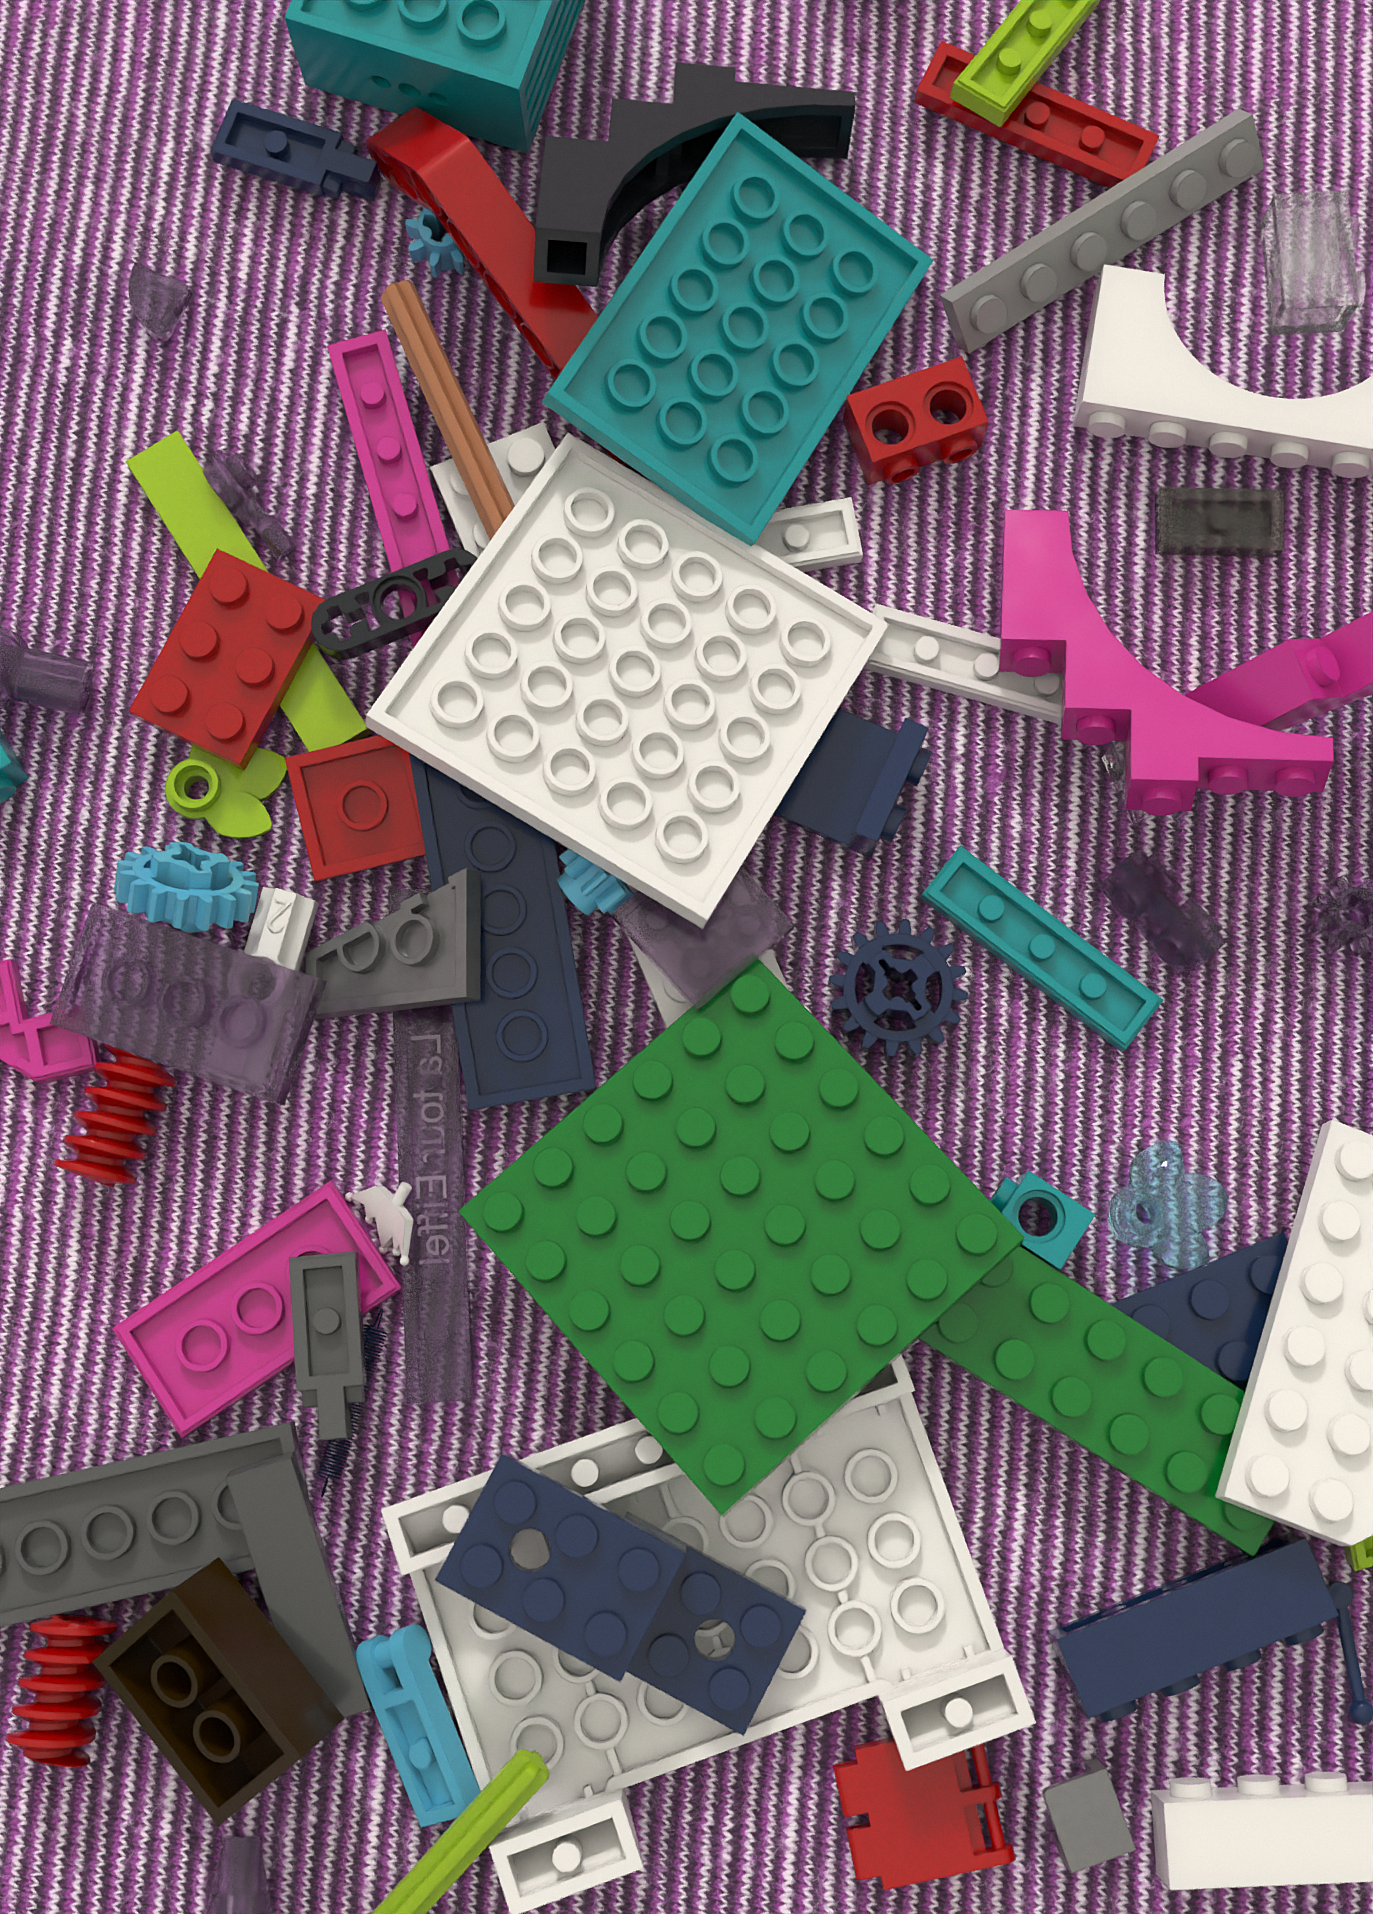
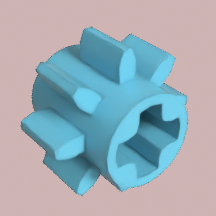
M422 206L423 211L418 220L406 219L405 221L408 236L416 239L408 247L411 260L418 262L426 258L430 264L432 276L435 278L438 277L441 270H452L454 268L462 275L465 273L463 262L466 257L448 233L443 237L444 232L447 231L434 213ZM443 237V241H442V242H436V241H434V240H441V238Z
M569 848L559 856L567 867L564 869L565 873L557 879V882L569 900L584 914L590 915L599 908L602 913L605 914L608 911L613 916L635 897L627 883Z

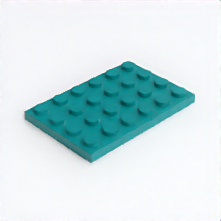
M737 112L547 392L542 403L696 514L752 546L759 538L845 402L846 396L850 394L934 260Z

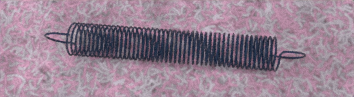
M380 1309L373 1326L364 1324L365 1327L363 1328L366 1330L363 1331L365 1353L379 1357L380 1355L369 1351L380 1354L381 1352L368 1347L382 1350L369 1344L383 1347V1345L374 1342L385 1344L384 1342L372 1339L376 1338L385 1341L383 1338L374 1336L378 1335L386 1338V1336L379 1333H387L378 1330L383 1309ZM381 1313L377 1329L372 1328L376 1325L378 1317ZM365 1354L366 1357L379 1360V1358ZM365 1358V1360L378 1363L377 1361ZM365 1361L366 1364L377 1366L376 1364ZM366 1365V1367L376 1370V1368ZM351 1403V1405L364 1408L363 1406ZM351 1406V1408H353V1409H356V1410H359V1411H363L362 1409L355 1408V1407H352V1406ZM351 1410V1412L362 1414L360 1412ZM351 1414L352 1416H355V1417H359V1418L361 1417V1416H358V1415H355V1414ZM335 1440L327 1441L328 1443L325 1444L326 1446L323 1450L325 1453H322L324 1456H321L322 1459L319 1463L321 1466H318L319 1469H317L318 1472L316 1473L318 1476L326 1479L321 1497L324 1496L329 1476L341 1479L338 1476H342V1474L333 1471L343 1473V1471L335 1468H344L337 1465L345 1466L342 1463L325 1458L346 1463V1461L327 1455L347 1460L345 1457L331 1454L327 1451L348 1457L347 1454L328 1448L345 1453L350 1452L330 1445L351 1450L331 1442L349 1447L351 1445ZM341 1440V1441H344V1442H347V1443H351V1444H352L351 1441ZM324 1461H328L337 1465L329 1464ZM322 1464L330 1465V1466L335 1467V1468L327 1467V1466L322 1465ZM321 1471H326L335 1475L327 1474Z

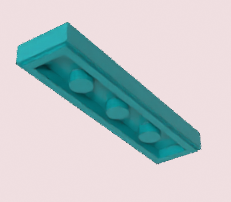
M959 846L920 897L925 903L1120 1052L1127 1049L1163 1002L1161 997L962 846Z

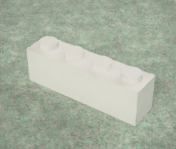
M1312 1772L1305 1774V1784L1279 1785V1778L1276 1776L1256 1774L1237 1777L1238 1787L1211 1788V1780L1183 1777L1169 1780L1170 1790H1151L1156 1873L1169 1890L1373 1882V1781L1347 1782V1775L1343 1773Z

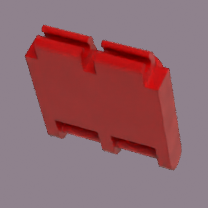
M893 1737L854 1745L855 1760L833 1765L843 1816L850 1817L865 1813L868 1816L869 1822L846 1827L856 1880L880 1876L883 1890L1000 1866L1016 1860L1013 1845L1005 1844L996 1800L1002 1797L1000 1784L998 1781L991 1780L984 1743L971 1747L979 1783L974 1785L971 1783L965 1750L906 1771ZM983 1803L992 1844L990 1847H985L976 1804Z

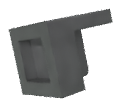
M1097 1758L1083 1762L1086 1773L1047 1786L1042 1791L1043 1799L1055 1829L1054 1832H1051L1060 1858L1071 1874L1136 1850L1107 1768Z

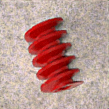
M103 1044L117 1058L116 1062H96L94 1064L93 1070L107 1082L106 1087L87 1086L82 1093L97 1106L96 1111L74 1112L72 1118L87 1132L85 1135H65L62 1142L77 1156L75 1160L56 1159L52 1165L109 1187H114L115 1184H135L138 1178L137 1175L123 1163L125 1160L146 1159L148 1153L133 1139L135 1135H156L158 1130L143 1115L145 1111H166L168 1106L153 1091L155 1087H176L178 1081L161 1065L113 1046Z
M56 1614L52 1615L51 1619L30 1623L29 1630L47 1639L46 1646L24 1650L23 1658L40 1666L41 1669L40 1674L18 1678L17 1685L35 1694L34 1702L12 1706L11 1711L12 1714L29 1722L27 1730L7 1733L5 1739L7 1743L22 1749L23 1756L39 1763L76 1768L87 1766L90 1763L89 1754L78 1747L90 1744L96 1737V1729L83 1719L96 1716L101 1711L102 1702L98 1697L87 1691L102 1688L107 1684V1680L93 1664V1661L111 1645L98 1636L115 1632L119 1626L116 1622L87 1615Z

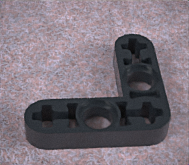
M446 550L328 598L319 604L313 613L311 620L313 636L325 654L334 659L347 660L424 630L431 625L455 591L452 585L445 586L449 583L448 572L459 568L460 573L466 576L478 558L467 550ZM425 579L429 580L432 590H435L433 592L438 604L429 607L425 590L420 584V581ZM406 590L417 598L414 612L407 618L399 620L385 615L382 609L385 598L393 591ZM369 602L375 620L380 628L373 631L368 620H362L367 617L361 606ZM338 616H344L348 623L357 622L349 627L351 637L344 641H340L335 633L325 635L334 630L332 620Z

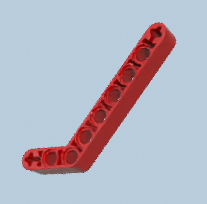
M418 107L411 108L365 140L372 160L378 163L377 168L394 188L434 213L556 381L598 319V315L576 285L534 282L535 228L465 134ZM604 448L612 459L629 468L630 470L634 471L635 473L639 474L640 476L644 477L645 479L649 480L641 473L636 471L634 468L629 466L627 463H625L623 460L618 458L616 455L611 453L609 450Z

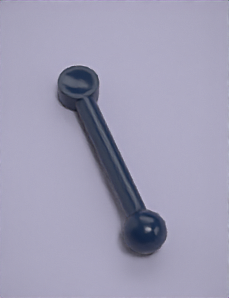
M1332 1581L1326 1586L1339 1614L1336 1620L1352 1701L1348 1706V1714L1354 1723L1366 1725L1373 1720V1704L1365 1697L1348 1606L1353 1601V1591L1344 1582Z

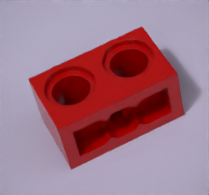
M962 356L846 396L843 414L844 426L868 485L885 480L887 484L900 483L915 476L920 471V467L940 460H943L944 464H954L971 457L977 452L978 447L982 446L989 423ZM936 410H949L960 421L950 425L942 424L936 421L931 413ZM882 429H890L897 432L903 440L897 444L889 445L878 441L873 434Z

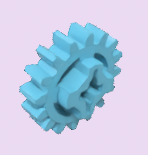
M171 842L169 845H166L165 851H158L145 846L142 847L141 854L129 851L125 853L124 860H118L114 891H116L115 899L117 902L128 903L127 911L129 913L144 912L149 922L163 921L172 924L174 928L181 929L182 932L194 933L209 931V924L213 923L229 929L233 927V920L245 923L249 921V914L255 912L259 883L255 882V872L243 871L244 863L240 861L229 862L228 857L223 853H210L194 847L192 843Z

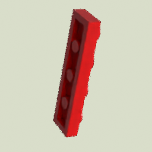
M941 41L916 90L914 103L1108 188L1114 187L1146 167L1160 137L1158 134L1038 82L1035 83L1004 124L999 127L950 98L954 81L976 55L944 41Z

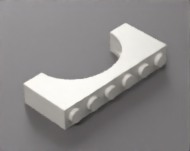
M1104 264L1093 294L1073 426L1088 428L1091 434L1103 438H1117L1124 434L1148 438L1150 443L1163 448H1177L1183 445L1209 448L1212 454L1224 458H1238L1244 455L1269 458L1273 464L1284 468H1299L1311 465L1329 468L1335 475L1345 478L1373 476V375L1344 391L1308 399L1276 398L1241 389L1226 382L1204 367L1179 339L1169 318L1165 303V274Z

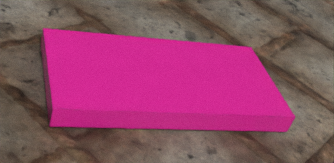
M329 1181L112 1328L181 1438L188 1437L295 1364L289 1272L290 1257L357 1252L359 1256L362 1317L404 1289L333 1181Z

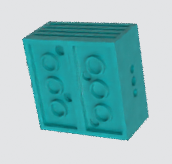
M291 0L284 19L306 86L403 115L413 107H418L463 134L528 154L585 0Z

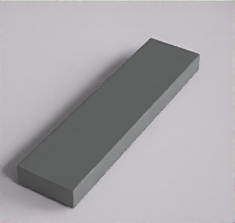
M294 1451L229 1470L226 1480L273 1627L344 1718L371 1710L372 1703L357 1664L355 1641Z

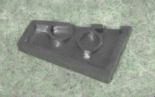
M465 868L448 877L449 884L428 895L418 893L401 902L400 910L375 923L365 921L307 952L305 1016L327 1019L480 1001L481 873Z

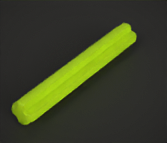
M525 1749L518 1750L371 1914H426L548 1780L550 1770L543 1762V1757L535 1750L531 1752Z

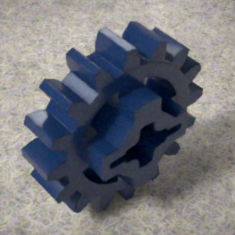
M907 919L902 920L896 934H889L884 922L879 921L874 926L873 940L869 941L858 931L852 936L851 943L856 951L855 955L839 951L836 955L834 962L846 973L829 976L827 987L842 992V997L832 1001L829 1009L831 1013L835 1014L847 1013L849 1018L840 1031L843 1036L853 1034L857 1030L864 1035L860 1047L861 1051L866 1053L873 1047L875 1042L884 1044L885 1060H892L898 1046L905 1045L911 1058H917L921 1054L922 1039L925 1038L936 1048L944 1042L943 1033L938 1027L940 1024L950 1028H956L961 1018L950 1009V1006L964 1004L968 999V992L953 988V983L965 975L966 969L965 966H948L946 960L955 947L951 943L943 945L938 949L932 946L931 941L934 937L935 929L930 926L922 932L920 937L911 935V925ZM887 950H904L914 953L918 957L914 960L896 959ZM862 967L865 970L864 975L871 984L869 995L858 1004L855 995V979L858 970ZM934 976H936L939 984V1001L935 1013L932 1012V1006L925 998L926 984ZM888 977L895 984L900 983L904 979L910 983L911 988L906 995L907 1003L900 996L894 997L891 1000L884 996L888 986ZM882 1018L900 1020L910 1030H889L876 1025V1023Z

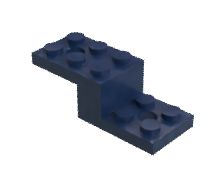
M504 1452L497 1461L435 1579L436 1582L618 1682H621L625 1673L628 1672L743 1736L806 1613V1608L634 1514L627 1511L626 1515L622 1517ZM525 1529H535L547 1537L551 1553L549 1560L539 1568L528 1569L521 1567L514 1560L511 1553V1542L518 1532ZM711 1619L726 1622L732 1628L735 1635L732 1648L720 1657L704 1655L699 1651L694 1640L699 1626Z

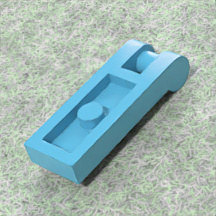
M413 1624L395 1630L391 1634L390 1639L381 1635L362 1641L356 1650V1659L362 1681L420 1827L423 1828L458 1818L481 1791L429 1663L431 1655L430 1637L425 1629Z

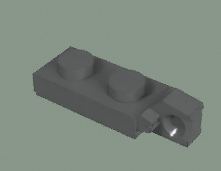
M353 1251L290 1257L289 1272L296 1390L302 1393L303 1408L318 1407L320 1441L352 1438L351 1403L365 1402L364 1386L367 1385L358 1253Z

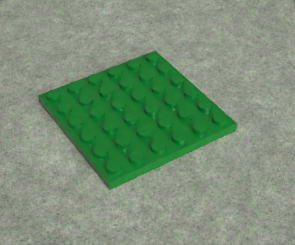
M754 953L458 1210L461 1216L722 1517L727 1515L1003 1262L1025 1239Z

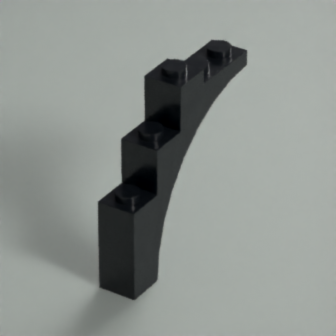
M675 62L672 103L612 98L608 141L546 136L535 226L534 282L598 287L604 258L621 229L647 204L676 186L692 180L737 112L798 158L847 159L856 107L855 92L735 81V67Z

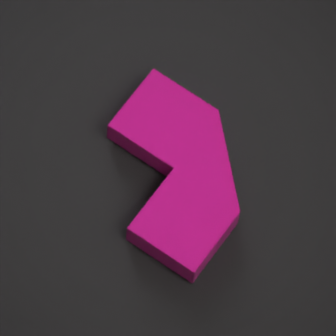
M11 959L0 961V1060L39 1084L93 1072L94 1064L102 1061L91 1008L83 1005L28 1019L18 965Z

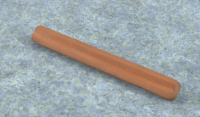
M409 280L392 283L385 288V292L381 295V301L486 533L491 540L515 505L415 285Z

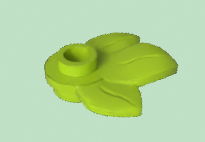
M191 746L189 758L174 766L166 779V798L170 806L179 815L191 820L206 819L212 828L224 837L250 839L261 836L273 828L270 815L261 802L270 798L284 782L288 773L285 757L268 749L256 748L244 771ZM197 781L207 782L209 790L203 798L197 800L189 798L188 791L193 783Z

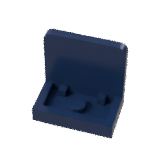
M838 708L773 815L872 858L880 839L892 843L907 808L896 804L906 782L913 786H918L930 760L932 751L922 748L929 728L905 718L899 732L895 733Z

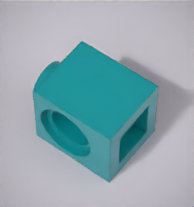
M1030 1171L1020 1175L1016 1182L1005 1177L989 1200L1025 1237L1024 1242L1020 1246L1056 1270H1061L1095 1217L1094 1213ZM1025 1201L1039 1202L1049 1213V1228L1040 1237L1028 1234L1019 1223V1209Z

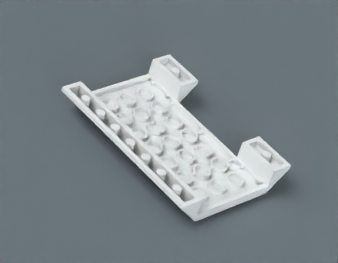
M902 1354L724 1517L720 1515L637 1418L519 1460L622 1517L626 1515L627 1511L806 1608V1613L744 1736L628 1672L625 1673L621 1682H618L435 1581L493 1469L381 1509L401 1575L410 1573L480 1791L486 1787L520 1749L538 1752L550 1770L548 1780L494 1838L489 1846L510 1914H521L644 1868L625 1791L626 1787L878 1695L906 1771L1036 1723L1012 1655L1004 1649L911 1393L915 1391ZM522 1530L513 1537L511 1542L512 1556L521 1567L528 1569L539 1568L549 1560L551 1553L550 1543L547 1537L538 1530ZM711 1619L699 1626L694 1640L697 1648L704 1655L720 1657L732 1648L735 1635L732 1628L726 1622Z

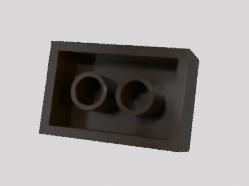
M217 1557L171 1590L93 1661L103 1677L217 1826H220L298 1762L345 1719L220 1557Z

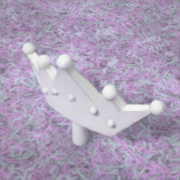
M401 1182L395 1195L385 1186H373L355 1194L351 1192L345 1194L346 1201L351 1202L355 1200L364 1204L366 1223L372 1224L374 1219H376L381 1244L379 1252L386 1254L388 1248L393 1243L392 1253L395 1256L401 1254L400 1264L403 1266L409 1264L408 1253L414 1219L403 1204L412 1186L406 1182Z

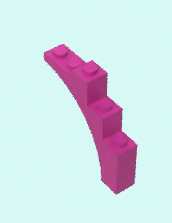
M1005 510L1002 546L999 672H1016L1026 677H1038L1046 673H1062L1061 739L1078 740L1087 745H1103L1111 741H1125V809L1143 810L1145 813L1154 816H1167L1178 811H1191L1197 788L1209 789L1214 793L1222 795L1237 794L1244 790L1276 791L1281 795L1290 797L1303 796L1311 792H1323L1334 762L1333 738L1279 732L1233 719L1176 691L1143 667L1110 632L1087 595L1072 552L1068 511Z
M1373 611L1319 639H1288L1184 696L1227 717L1279 732L1353 701L1373 694Z

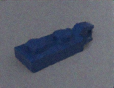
M236 99L231 100L210 150L215 163L322 197L327 195L330 198L339 199L343 190L349 195L374 201L383 181L377 168L378 163L357 156V147L344 141L341 132Z

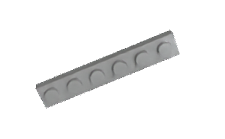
M1241 109L1235 110L942 293L940 297L957 347L970 354L1102 271L1104 264L1111 265L1263 170L1264 163L1253 114Z

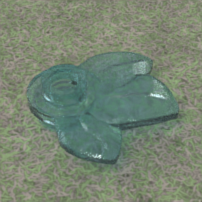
M1162 1141L1141 1151L1132 1160L1129 1169L1128 1185L1118 1190L1110 1201L1108 1224L1114 1236L1121 1242L1134 1248H1149L1165 1266L1179 1270L1193 1269L1210 1261L1206 1241L1200 1232L1213 1226L1222 1218L1228 1205L1229 1195L1227 1190L1212 1177L1200 1173L1185 1174L1179 1143L1176 1141ZM1137 1204H1141L1147 1211L1149 1216L1148 1225L1143 1224L1136 1215Z

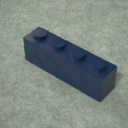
M1287 1533L1261 1544L1254 1557L1240 1552L1049 1630L1047 1634L1077 1709L1088 1719L1098 1715L1101 1722H1109L1127 1716L1137 1710L1136 1699L1160 1690L1162 1696L1168 1697L1194 1688L1200 1683L1199 1673L1222 1664L1224 1671H1233L1249 1666L1262 1658L1260 1648L1284 1639L1287 1646L1312 1640L1324 1632L1321 1623L1338 1617L1339 1614L1307 1539L1299 1535Z

